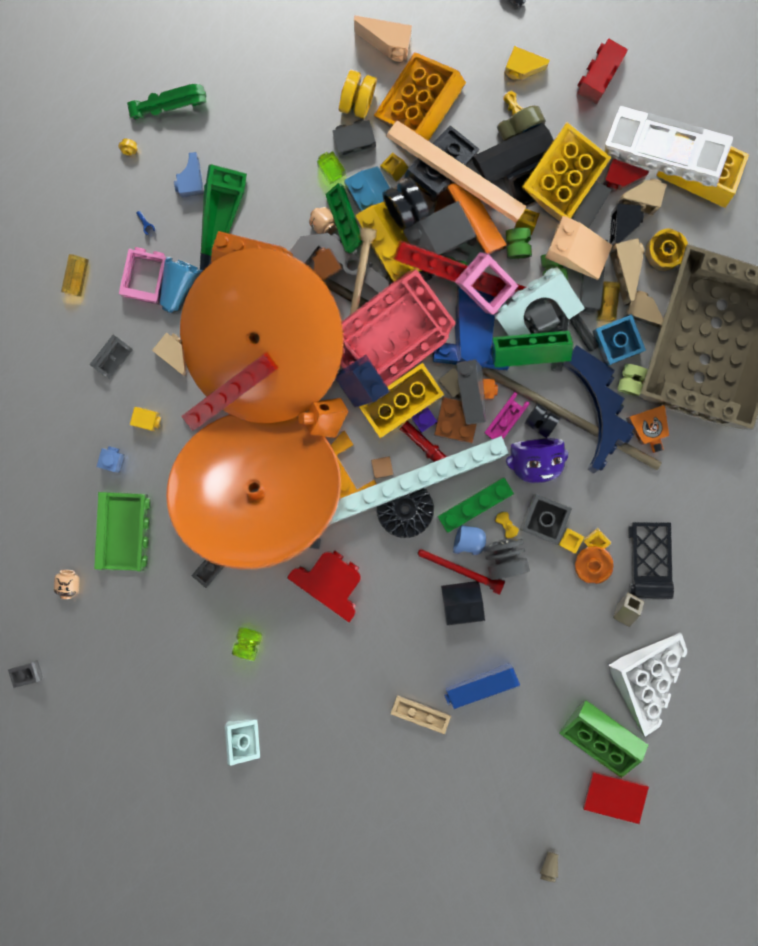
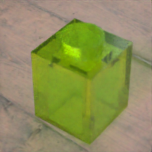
M333 151L330 153L325 152L319 156L317 166L330 185L346 175L344 167Z

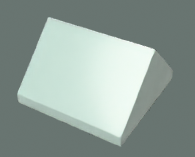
M257 719L228 721L225 725L228 765L260 758Z

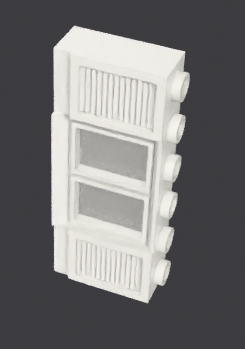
M620 106L605 144V153L611 159H620L631 165H641L649 170L662 171L667 175H676L688 181L694 180L701 182L705 186L716 187L733 137L656 114H647Z

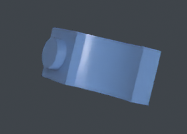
M196 152L189 153L186 168L180 174H176L177 180L174 181V187L181 197L204 194L199 156Z

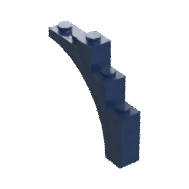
M576 345L572 351L571 361H565L563 366L571 371L585 386L596 410L598 442L594 457L587 469L595 473L598 470L602 471L608 462L605 459L608 454L612 455L617 445L621 446L625 442L629 443L634 435L632 433L634 426L617 416L624 407L622 403L625 398L608 388L615 378L612 376L615 370Z

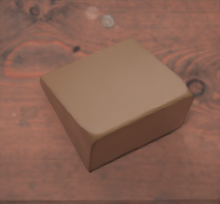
M390 456L371 460L375 479L394 475Z

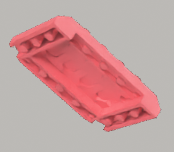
M414 268L403 274L342 321L343 354L340 365L344 369L364 355H367L385 384L389 386L446 343L448 335L456 322L417 269Z

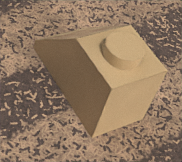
M637 291L635 300L627 305L624 316L632 315L634 320L661 328L663 317L654 299L649 297L646 292Z
M166 332L152 351L185 376L187 368L183 345L180 344L182 340L174 333L169 335Z

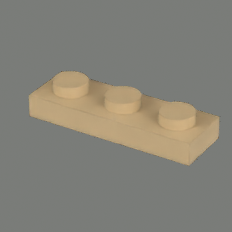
M398 695L390 713L442 734H445L451 715Z

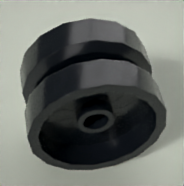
M406 178L399 182L397 189L391 187L382 193L388 212L401 229L405 230L413 225L414 219L420 221L428 216L427 204L419 189L410 179Z

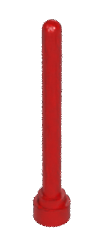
M420 549L418 551V556L485 584L493 590L492 592L500 595L504 587L505 581L502 579L491 580L425 550Z

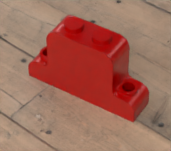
M334 550L333 553L330 551L324 552L311 571L299 566V568H294L290 572L287 579L350 623L355 615L356 605L348 597L361 579V574L358 571L359 567L351 561L348 564L342 560L344 556Z

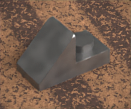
M38 660L8 669L13 688L35 683L43 679Z

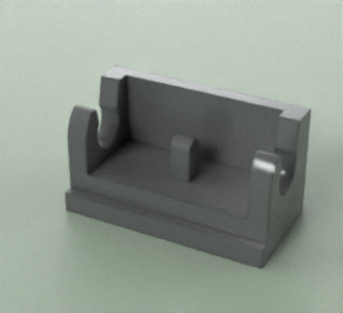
M113 334L89 365L110 379L133 349Z

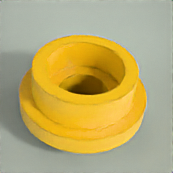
M122 139V142L118 145V148L125 155L131 156L137 153V143L131 139Z

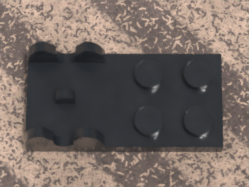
M451 125L432 143L465 166L480 150ZM419 158L407 169L404 178L413 179L432 195L431 200L433 202L436 201L442 191L444 192L447 189V186L452 181Z

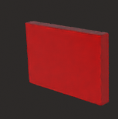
M592 771L583 810L640 824L649 787Z

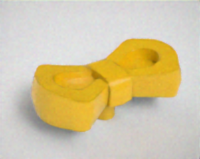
M509 91L504 95L503 100L509 106L507 108L508 111L512 110V115L524 109L518 105L515 92Z
M499 512L494 521L503 526L506 538L516 537L519 528L514 526L512 521L509 520L508 512Z

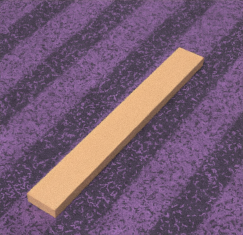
M396 121L387 133L386 137L515 223L527 207L399 121Z

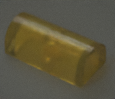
M69 254L61 289L62 293L81 297L89 259Z
M603 281L601 309L597 311L596 321L614 322L617 320L620 283Z

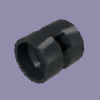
M538 403L524 424L532 429L537 428L540 435L548 438L560 421V417L552 412L547 413V408Z

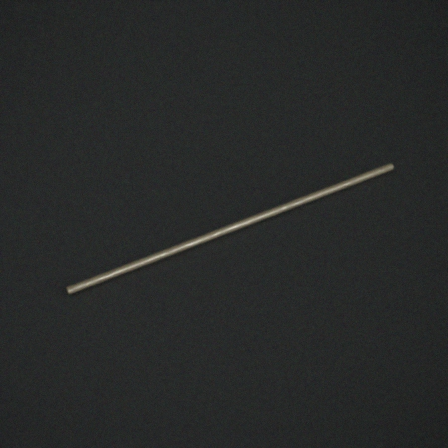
M329 278L323 281L329 290L352 302L353 291ZM361 296L359 306L362 307L369 300ZM483 369V375L490 379H495L499 384L528 400L541 404L548 411L598 438L597 426L496 370ZM626 442L621 446L617 445V449L655 470H658L662 464L659 460Z

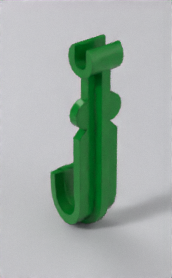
M189 84L161 92L160 95L151 93L148 96V100L142 102L133 100L128 102L127 105L130 118L137 120L143 118V114L150 112L154 116H159L162 113V109L168 112L191 104L193 107L207 102V95L202 85Z

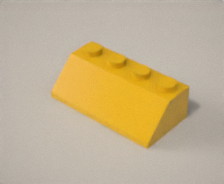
M384 202L372 205L355 215L360 229L363 227L377 230L376 237L370 243V246L392 283L406 272L414 269V267L393 260L399 241L410 243L403 229L391 217Z
M421 363L387 386L390 391L373 403L359 406V409L377 435L382 438L444 396V393L425 365Z

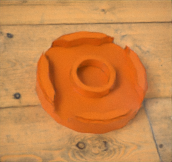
M598 546L587 547L577 555L575 560L576 573L584 582L599 584L606 581L612 575L614 567L613 558L604 548Z

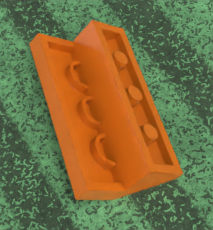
M456 183L447 186L454 202H460L477 235L475 238L484 253L490 255L497 250L500 252L505 249L506 243L481 200Z

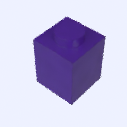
M428 407L411 417L420 433H423L438 422Z

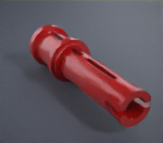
M408 420L400 428L403 433L426 453L427 459L430 458L433 462L449 457L439 449L438 445H433Z

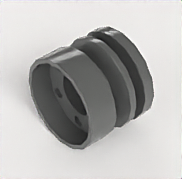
M503 539L484 547V552L493 551V554L485 556L486 560H495V564L488 566L491 580L516 576L530 571L527 558H518L517 556L525 552V548L516 549L515 547L524 544L523 539Z

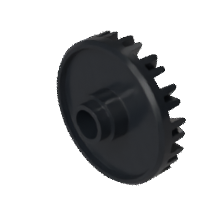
M422 488L377 506L376 512L381 526L389 534L399 538H412L423 533L430 525L434 515V504L430 493L426 488ZM403 506H407L409 511L403 512L401 509Z

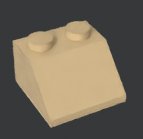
M658 179L646 180L624 193L617 201V204L641 205V211L653 215L661 207L666 184H662V181Z

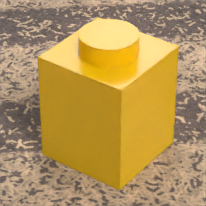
M134 406L130 425L155 431L161 423L160 413Z

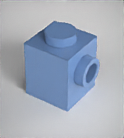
M114 447L102 448L96 467L119 473L125 454L119 453L120 449Z

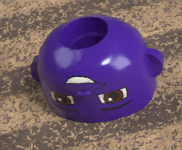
M556 438L520 441L511 445V456L506 458V464L519 479L530 483H544L554 480L561 475L568 458V451L565 449L564 441Z

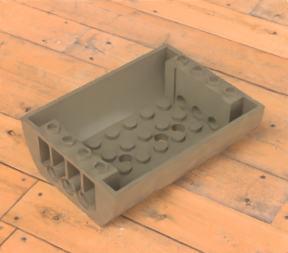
M687 244L640 392L641 398L652 404L664 405L665 408L722 426L754 429L758 417V266ZM718 300H723L726 303L725 310L717 308ZM713 318L719 319V328L712 327L711 321ZM702 354H705L709 357V363L707 365H703L700 362V356ZM697 372L703 375L701 383H697L694 380V375Z

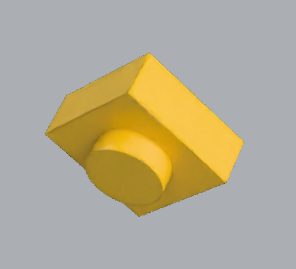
M566 528L558 545L576 554L584 536Z
M599 528L583 539L588 547L598 546L605 549L611 544V541Z

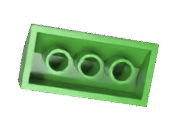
M587 700L575 709L559 732L560 735L620 778L643 761L648 748V744Z

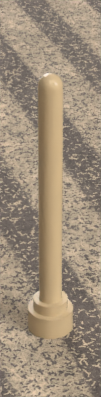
M361 228L360 236H362L361 240H363L350 315L359 309L370 243L375 239L377 232L374 229Z

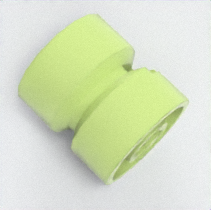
M624 364L622 370L624 377L620 379L617 390L640 397L643 386L642 382L648 369L633 364Z

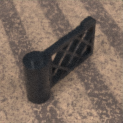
M633 522L632 526H628V538H632L633 582L629 584V593L639 599H673L671 523ZM637 527H645L650 533L642 540L637 535ZM658 527H666V536L662 540L654 533ZM651 534L659 541L653 549L644 542ZM641 544L650 551L643 559L637 554V548ZM661 544L667 549V554L662 559L654 552ZM651 554L659 560L653 568L645 562ZM642 563L650 570L646 576H638V567ZM661 563L667 568V576H660L655 571Z

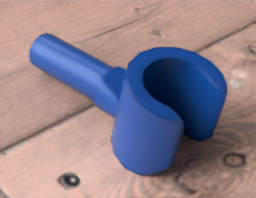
M141 211L136 213L144 225L143 230L145 234L149 235L146 231L148 226H151L154 231L156 230L152 224L148 223Z

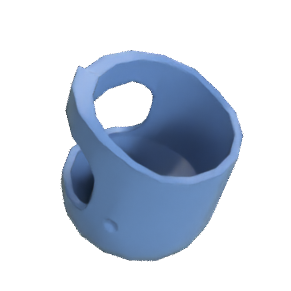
M461 525L456 533L453 553L459 554L466 551L471 552L472 555L481 554L486 546L485 532L480 528Z

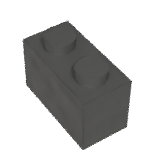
M360 119L355 121L353 125H340L335 128L336 130H332L339 157L376 147V141L369 120Z

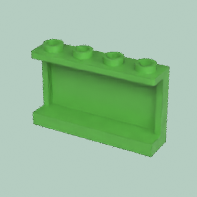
M98 492L94 569L144 571V567H147L148 557L145 556V548H148L149 538L146 537V529H149L150 524L147 510H150L151 505L148 494Z

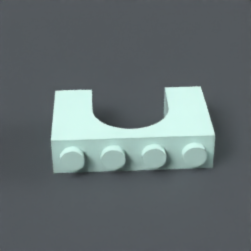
M556 267L546 271L544 276L538 280L531 281L528 287L522 291L515 292L510 299L502 304L498 309L499 312L494 315L508 336L531 334L524 323V312L527 306L538 298L546 297L555 300L568 319L585 308L562 272Z

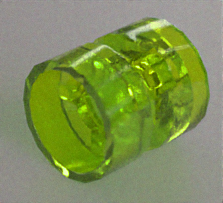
M239 627L236 636L238 642L234 643L231 654L243 659L255 660L258 652L256 646L260 645L263 634L252 629Z

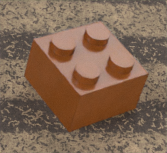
M443 397L434 436L472 444L477 423L466 424L462 401Z

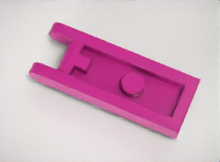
M514 392L484 434L491 439L500 436L504 439L530 403L526 401L523 407L514 401L517 397V393Z

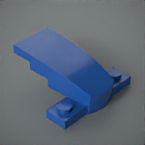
M457 285V305L455 307L456 344L444 343L433 352V362L457 365L458 362L476 359L482 366V369L489 368L508 371L510 366L495 368L491 355L495 315L485 313ZM476 290L489 304L495 298V296Z

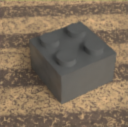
M533 494L520 530L559 544L572 508Z

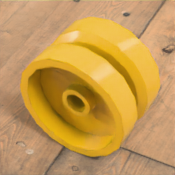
M351 69L342 88L338 110L349 114L355 104V117L365 119L373 99L377 78L367 75L361 84V73Z

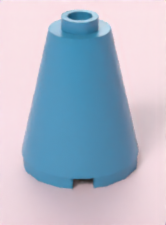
M166 257L160 305L163 306V310L173 313L174 310L178 311L193 283L202 273V270H197L198 267L178 260L173 262V258Z

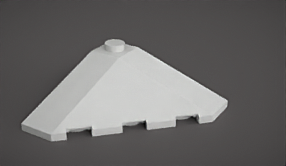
M680 633L625 655L608 665L613 680L643 736H647L660 727L662 722L659 719L663 707L667 709L672 695L668 693L672 682L676 683L681 669L677 668L681 656L685 657L687 653L683 636Z

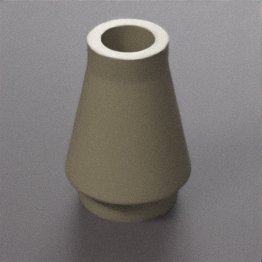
M547 852L539 873L541 874L540 879L556 882V878H558L559 854Z

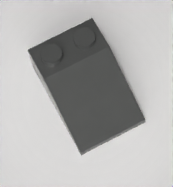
M459 201L403 230L410 245L440 256L446 255L477 236Z

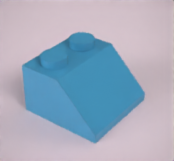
M378 166L362 170L344 180L345 187L359 212L372 205L384 202L382 193L390 188Z

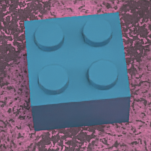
M632 315L592 331L599 345L604 363L608 366L646 351Z

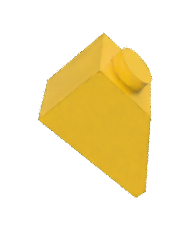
M514 46L504 73L511 79L523 80L546 70L550 60Z

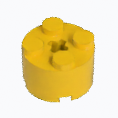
M673 229L660 230L646 244L645 255L648 263L658 271H668L675 268L682 261L688 244L687 239L682 233ZM664 248H665V249L669 248L670 251H669V252H665V251H664Z

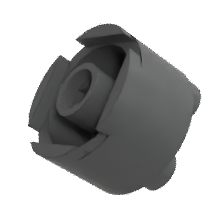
M546 297L532 301L524 312V321L527 320L531 327L528 329L531 334L557 332L562 329L561 326L557 325L560 321L550 303L546 305L544 302L547 299Z

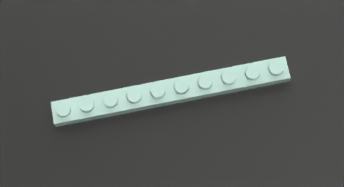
M502 436L340 498L329 525L509 455Z

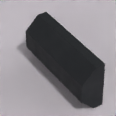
M542 123L474 155L472 161L481 176L492 183L541 160L554 140L548 128Z

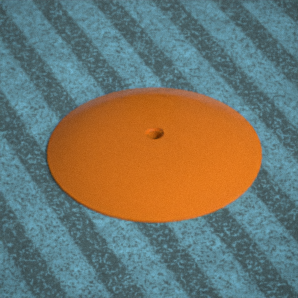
M249 248L229 253L214 261L198 276L185 299L180 320L181 344L183 345L187 368L195 383L206 397L266 352L278 367L277 370L223 409L225 412L251 422H281L299 416L301 412L309 410L312 403H318L331 387L338 373L343 354L341 317L335 300L327 286L311 268L300 260L286 253L264 248ZM255 333L259 336V342L255 340Z
M229 414L213 421L197 432L178 454L172 466L167 484L166 496L169 516L175 530L184 543L195 553L210 562L237 569H257L276 565L293 558L308 548L329 525L340 498V467L333 448L323 435L316 436L310 434L306 425L299 423V417L297 416L281 422L257 423Z

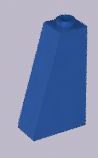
M507 663L446 688L447 694L444 696L448 706L452 704L453 708L456 709L521 685L514 668L510 663Z

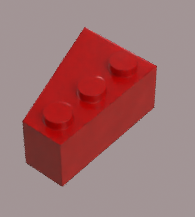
M609 38L605 44L601 43L596 52L599 54L597 59L591 60L587 67L589 71L587 76H582L577 85L580 87L577 94L597 105L628 49Z

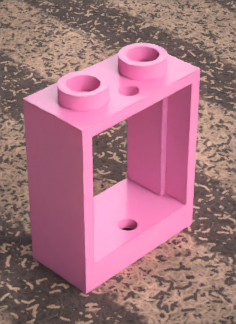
M135 247L134 250L128 249L119 294L122 297L159 305L165 254L154 251L153 254L146 253L145 249ZM136 258L161 263L155 294L129 288Z
M481 252L455 281L485 313L491 315L499 312L498 309L507 299L514 295L515 289L518 287L515 281L489 254ZM488 265L506 283L490 304L471 286Z

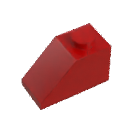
M612 159L603 185L611 189V191H621L645 179L649 171Z

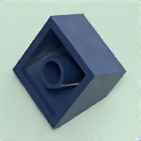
M364 355L338 372L335 377L354 407L373 403L390 392L367 355Z

